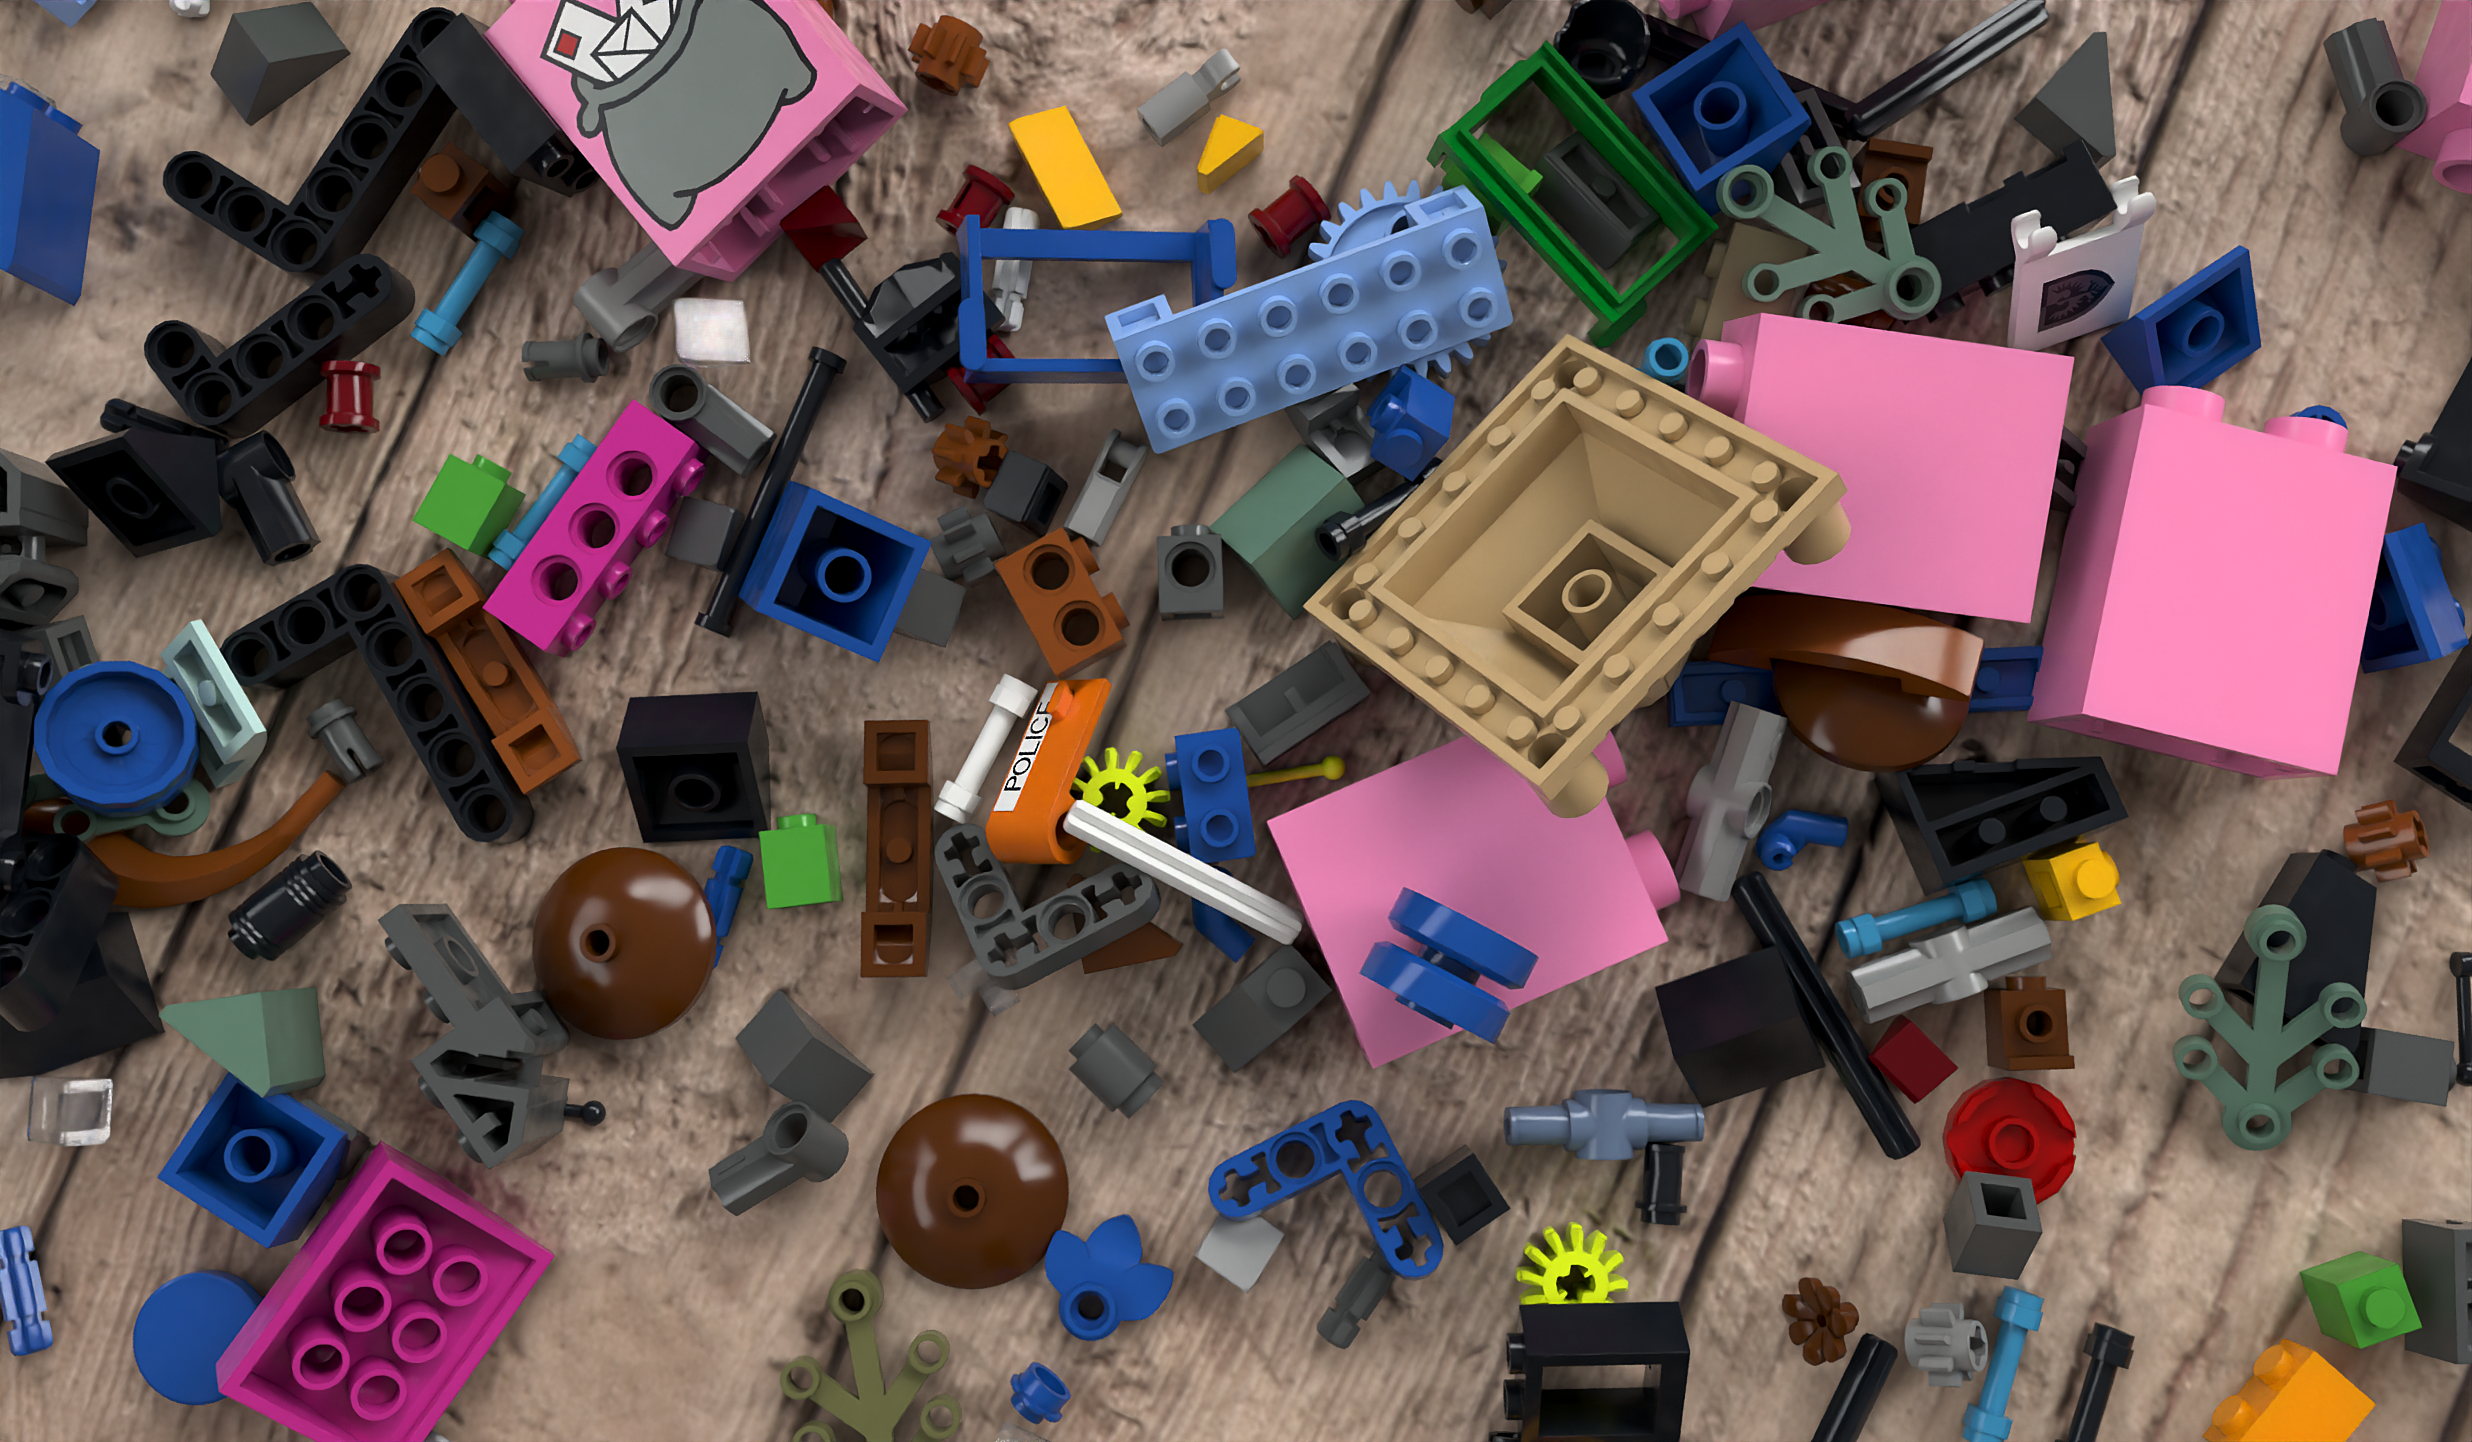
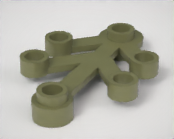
M853 1269L844 1273L834 1282L829 1291L828 1305L833 1316L846 1325L858 1396L823 1373L820 1363L815 1358L807 1355L795 1357L784 1367L780 1375V1385L788 1397L795 1400L810 1398L864 1435L867 1442H895L894 1427L928 1376L939 1371L944 1366L950 1355V1343L947 1337L937 1330H926L918 1334L909 1347V1360L886 1393L872 1318L882 1306L884 1289L878 1277L872 1272L864 1269ZM847 1289L859 1290L865 1299L863 1309L858 1311L848 1309L843 1302L844 1291ZM923 1341L936 1343L941 1351L940 1359L932 1363L924 1361L918 1353L919 1344ZM804 1367L808 1369L812 1375V1385L808 1388L796 1386L791 1378L793 1368ZM946 1394L936 1395L931 1398L921 1413L920 1422L922 1427L911 1442H941L942 1439L953 1435L962 1420L960 1403L954 1397ZM937 1406L948 1408L952 1413L953 1423L947 1427L936 1426L930 1417L931 1409ZM812 1420L805 1423L792 1440V1442H803L804 1434L815 1432L823 1438L824 1442H838L835 1440L832 1428L820 1420Z

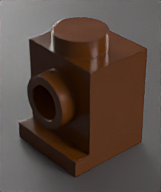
M1870 137L1853 158L1852 168L1861 184L1860 193L1854 195L1864 240L1884 244L1879 219L1870 216L1862 204L1865 188L1871 182L1878 179L1895 178L1904 184L1908 194L1904 210L1909 230L1919 225L1928 163L1932 160L1933 147ZM1882 186L1877 191L1876 203L1882 210L1887 211L1892 206L1894 197L1889 196L1885 192L1883 187L1886 186Z
M450 141L440 153L430 156L424 162L418 173V181L410 190L424 205L475 243L478 239L473 233L482 219L486 220L492 210L500 213L514 195L489 170ZM483 187L487 189L484 196L465 218L462 215Z
M2006 976V988L1983 990L1988 1066L2007 1071L2075 1069L2074 1056L2069 1055L2065 989L2046 987V976ZM2036 1011L2037 1034L2032 1035L2027 1029L2026 1021L2028 1016Z

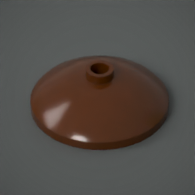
M1874 603V604H1878V605H1883V606L1892 607V608L1904 610V611H1907V612H1911V611H1909V610H1907V609H1905V608L1899 607V606ZM1776 659L1773 667L1772 686L1775 702L1781 716L1788 718L1787 726L1803 744L1823 758L1859 771L1874 773L1897 772L1917 767L1934 759L1956 738L1969 710L1970 703L1903 692L1900 678Z
M616 847L600 850L578 860L565 870L545 895L536 917L532 940L533 962L537 979L543 993L555 1011L575 1028L592 1036L611 1040L648 1037L669 1028L686 1015L696 1004L707 986L713 970L717 947L716 925L712 908L706 894L693 875L678 862L664 854L633 847ZM603 932L608 935L610 941L609 948L604 954L599 951L597 945L598 938Z
M980 1093L960 1094L938 1100L908 1119L896 1132L884 1152L876 1184V1204L879 1219L884 1233L896 1253L920 1275L933 1282L958 1289L995 1287L1007 1283L1030 1270L1043 1258L1054 1234L1062 1228L1069 1202V1177L1066 1162L1050 1130L1039 1118L1023 1106L999 1096ZM963 1185L972 1186L979 1195L977 1206L973 1208L961 1206L956 1199L958 1187Z

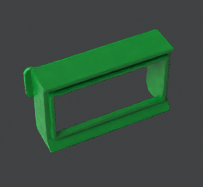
M1547 40L1527 60H1520L1509 68L1482 93L1480 101L1449 129L1438 134L1426 158L1435 168L1448 156L1598 318L1597 323L1587 334L1592 343L1599 348L1609 347L1646 313L1647 303L1644 297L1693 254L1719 228L1712 218ZM1532 82L1538 86L1586 140L1661 216L1662 222L1680 240L1678 244L1622 295H1619L1472 135Z

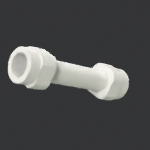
M1004 673L1000 683L997 684L989 699L995 706L955 783L949 780L946 781L938 796L939 799L934 807L935 810L962 824L970 823L983 800L977 794L1017 717L1025 720L1038 690Z

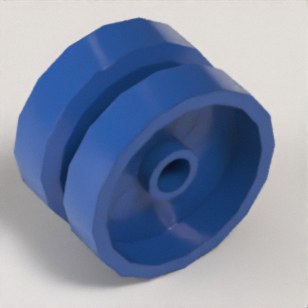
M98 661L69 672L46 693L34 719V749L56 788L78 807L109 818L135 817L169 805L189 786L200 761V731L195 715L183 691L163 673L132 661ZM126 730L132 733L130 741L122 747H111L106 742V739L112 733H115L120 738H122Z
M1403 887L1387 918L1393 929L1422 944L1417 955L1389 941L1374 942L1359 974L1397 994L1396 1001L1451 1030L1455 1024L1495 1044L1510 1015V1011L1505 1002L1475 986L1480 975L1510 990L1522 989L1539 957L1478 922L1418 892Z

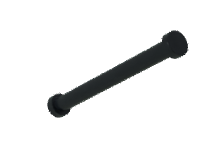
M812 346L807 359L812 362V365L706 613L698 612L694 624L727 638H730L734 626L730 625L729 622L740 599L738 594L788 481L791 480L836 373L843 374L847 365V361L842 357L819 347Z

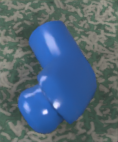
M1799 809L1786 810L1760 832L1756 842V854L1768 869L1783 871L1793 865L1791 859L1808 843L1842 848L1848 834V819L1843 816Z
M1212 866L1213 868L1233 877L1232 873L1226 868L1221 866ZM1191 896L1192 918L1195 928L1236 963L1256 939L1230 916Z

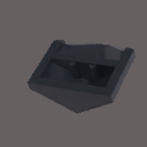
M947 252L939 255V258L903 265L874 288L861 318H858L853 326V331L906 397L947 377L945 371L951 366L958 369L962 367L959 354L958 307L962 302L959 259L953 252ZM983 290L987 342V338L998 330L1006 321V318Z

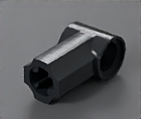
M262 430L216 454L219 495L230 507L237 510L263 563L274 567L282 563L296 561L313 552V548L321 541L291 484L296 478L295 469L286 451L277 439L268 431Z

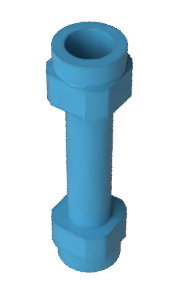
M493 210L486 220L482 219L473 233L480 240L435 310L431 312L426 308L423 309L414 323L416 327L410 336L444 357L449 348L455 346L463 333L456 328V325L502 255L510 260L521 245L519 241L525 234V231Z
M1675 338L1655 340L1644 351L1641 369H1635L1668 386H1672L1684 375V369L1688 364V351L1684 344Z
M577 434L571 443L568 442L557 456L564 464L513 532L506 529L502 530L493 542L494 547L487 556L509 571L598 447L580 434Z
M1979 877L1948 888L1947 895L1873 918L1870 913H1862L1846 918V920L1835 923L1836 937L1845 957L1852 959L1881 951L1883 948L1882 942L1944 922L1958 918L1960 923H1970L1997 912V902L1989 882L1984 877Z
M2004 1285L2002 1296L1998 1297L1993 1316L2002 1320L1979 1403L1978 1405L1968 1403L1963 1420L1965 1426L1962 1433L1964 1439L1970 1442H2004V1440L2008 1439L2013 1420L2004 1415L2028 1329L2033 1331L2039 1330L2043 1316L2041 1309L2044 1298Z

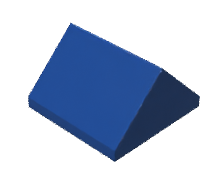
M2241 245L2237 246L2100 338L2141 397L2145 389L2155 386H2185L2200 389L2262 347L2250 254L2247 248Z

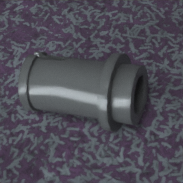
M580 333L577 340L526 341L522 348V362L535 361V366L523 368L529 381L581 377L585 383H595L598 376H606L609 371L610 360L606 342L602 338H594L590 333Z
M337 699L318 708L306 718L312 727L308 731V735L311 739H320L344 774L346 782L353 784L367 777L354 758V753H356L363 766L367 770L370 769L372 773L381 768L385 761L382 756L378 755L355 721L354 717L357 715V711L354 706L346 707L341 699Z

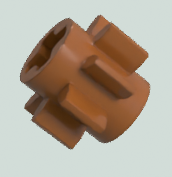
M948 15L940 16L938 23H934L932 28L920 23L908 48V51L914 54L911 60L919 64L915 71V76L928 87L950 96H957L965 83L978 88L990 62L985 58L987 51L979 47L983 40L982 34L970 24Z
M967 416L964 428L947 423L945 431L938 437L934 448H932L934 463L939 469L935 476L936 481L952 486L953 493L976 499L980 486L989 489L1005 454L1009 451L1005 446L1008 439L1007 434L992 430L991 422L973 416Z
M2394 799L2361 806V809L2355 810L2358 823L2344 826V843L2349 859L2359 867L2358 872L2374 869L2378 883L2412 877L2411 873L2417 872L2414 860L2429 857V841L2419 814L2415 810L2398 813Z

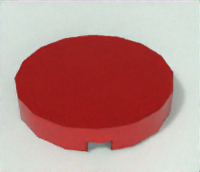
M2012 1077L1983 1080L1963 1092L1947 1114L1942 1136L1946 1163L1958 1183H1960L1965 1171L2031 1179L2036 1204L2038 1205L2059 1192L2072 1174L2076 1155H2073L2075 1148L2074 1138L2077 1139L2074 1121L2062 1101L2039 1084Z

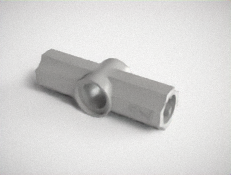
M1731 700L1711 763L1704 765L1698 771L1689 789L1686 810L1691 818V822L1674 870L1679 888L1718 901H1728L1748 839L1754 838L1760 832L1770 811L1772 789L1767 783L1786 731L1788 718Z
M2023 906L1968 927L1961 924L1925 934L1910 941V948L1856 965L1854 968L1845 971L1848 982L1847 987L1854 1006L1860 1012L1864 1022L1871 1024L1929 1002L1933 1005H1938L1976 994L1988 987L1987 981L2019 972L2029 966L2051 959L2052 941L2044 921L2039 918L2033 906Z

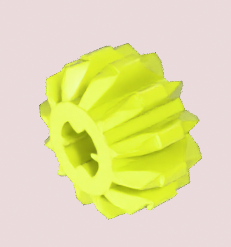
M1114 747L1106 748L1105 750L1106 770L1100 771L1096 762L1089 756L1082 759L1081 764L1092 778L1086 784L1075 777L1071 786L1072 790L1083 793L1082 800L1101 809L1107 803L1106 796L1103 794L1107 788L1115 785V789L1122 792L1123 787L1126 786L1131 789L1133 794L1126 802L1131 812L1120 820L1144 832L1146 831L1141 825L1145 820L1156 827H1166L1168 819L1159 813L1149 811L1150 804L1170 802V792L1166 790L1148 792L1146 789L1162 777L1163 773L1159 767L1150 768L1137 778L1135 775L1142 764L1143 755L1138 751H1133L1127 759L1124 770L1119 769V755ZM1114 812L1111 813V815L1118 818L1117 814H1115ZM1090 845L1091 851L1101 853L1102 850Z
M1578 1222L1568 1223L1565 1241L1560 1240L1559 1235L1552 1226L1543 1228V1237L1549 1247L1541 1251L1535 1244L1527 1242L1523 1247V1252L1536 1265L1535 1267L1521 1266L1515 1269V1277L1519 1282L1533 1285L1524 1290L1519 1296L1522 1305L1615 1303L1607 1296L1608 1292H1623L1628 1289V1281L1624 1277L1611 1274L1612 1271L1619 1268L1624 1262L1621 1253L1617 1250L1603 1252L1607 1237L1599 1230L1589 1234L1583 1242V1230ZM1571 1265H1575L1583 1274L1585 1280L1584 1282H1574L1572 1292L1567 1293L1557 1281L1558 1276H1568Z

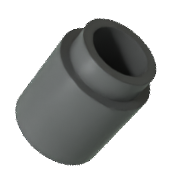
M1095 1023L1069 1049V1052L1077 1059L1069 1070L1111 1112L1118 1109L1128 1119L1164 1083L1153 1071L1157 1065L1115 1023L1105 1032Z

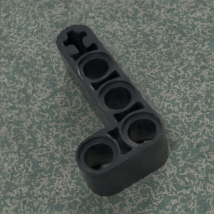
M369 253L356 254L346 259L228 349L217 339L185 322L170 320L156 325L147 335L144 344V355L149 366L186 415L194 422L231 438H245L257 432L327 379L320 374L321 363L326 361L352 360L405 320L413 310L415 290L410 280L380 257ZM375 285H376L377 289L379 290V292H378L377 294H376V292H375L374 289H373ZM347 305L355 309V313L349 310ZM334 316L332 331L326 337L318 340L317 332L320 324L325 319ZM194 344L192 359L181 367L183 352ZM282 354L283 363L281 369L276 375L268 378L267 369L270 362ZM231 392L232 401L229 409L224 414L218 416L217 407L219 401L224 395Z

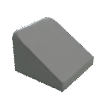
M1232 1196L1230 1198L1234 1199L1238 1203L1239 1207L1245 1206V1204L1240 1202L1235 1197ZM1219 1215L1196 1247L1195 1257L1243 1292L1249 1293L1285 1233L1260 1215L1241 1222L1230 1221Z

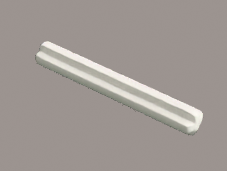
M1076 800L1066 815L1063 829L1067 833L1285 945H1291L1297 938L1304 922V916L1289 906L1084 800Z

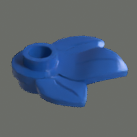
M1128 1214L1118 1215L1102 1222L1091 1233L1086 1242L1069 1231L1059 1229L1048 1246L1045 1255L1046 1276L1061 1294L1059 1300L1061 1322L1070 1334L1081 1340H1100L1110 1335L1118 1327L1120 1321H1136L1148 1318L1160 1307L1172 1287L1174 1277L1172 1269L1157 1264L1141 1263L1142 1247L1140 1234L1133 1218ZM1087 1295H1095L1102 1300L1104 1310L1096 1317L1086 1316L1080 1309V1300Z

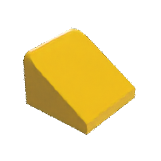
M1223 114L1220 117H1216L1197 166V184L1200 192L1209 195L1260 155L1264 149V131Z

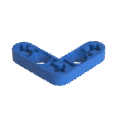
M1348 1100L1338 1103L1222 1162L1214 1169L1209 1178L1208 1192L1212 1206L1222 1217L1230 1221L1241 1222L1252 1219L1341 1173L1386 1264L1395 1275L1404 1280L1418 1281L1425 1279L1436 1271L1442 1260L1444 1244L1441 1234L1380 1116L1372 1106L1363 1101ZM1347 1116H1351L1356 1124L1367 1121L1370 1125V1128L1364 1132V1143L1371 1156L1379 1148H1383L1387 1157L1369 1161L1356 1174L1351 1171L1348 1165L1360 1162V1155L1351 1140H1345L1340 1143L1336 1138V1135L1342 1131L1341 1119ZM1292 1143H1299L1308 1147L1315 1159L1311 1172L1305 1177L1298 1179L1285 1176L1277 1166L1279 1152L1286 1145ZM1266 1157L1270 1177L1281 1189L1268 1194L1266 1182L1264 1181L1248 1191L1250 1202L1247 1205L1239 1207L1234 1199H1228L1223 1202L1220 1194L1228 1189L1225 1178L1236 1173L1241 1181L1252 1179L1260 1174L1259 1168L1253 1162ZM1388 1172L1399 1180L1402 1187V1195L1396 1204L1391 1207L1380 1208L1368 1201L1365 1196L1364 1185L1373 1174ZM1409 1206H1413L1418 1215L1417 1217L1406 1219V1224L1412 1236L1416 1240L1427 1237L1431 1243V1246L1424 1253L1426 1263L1419 1267L1416 1266L1411 1258L1400 1261L1396 1256V1252L1403 1245L1402 1237L1396 1225H1393L1388 1232L1384 1233L1378 1223L1398 1218Z

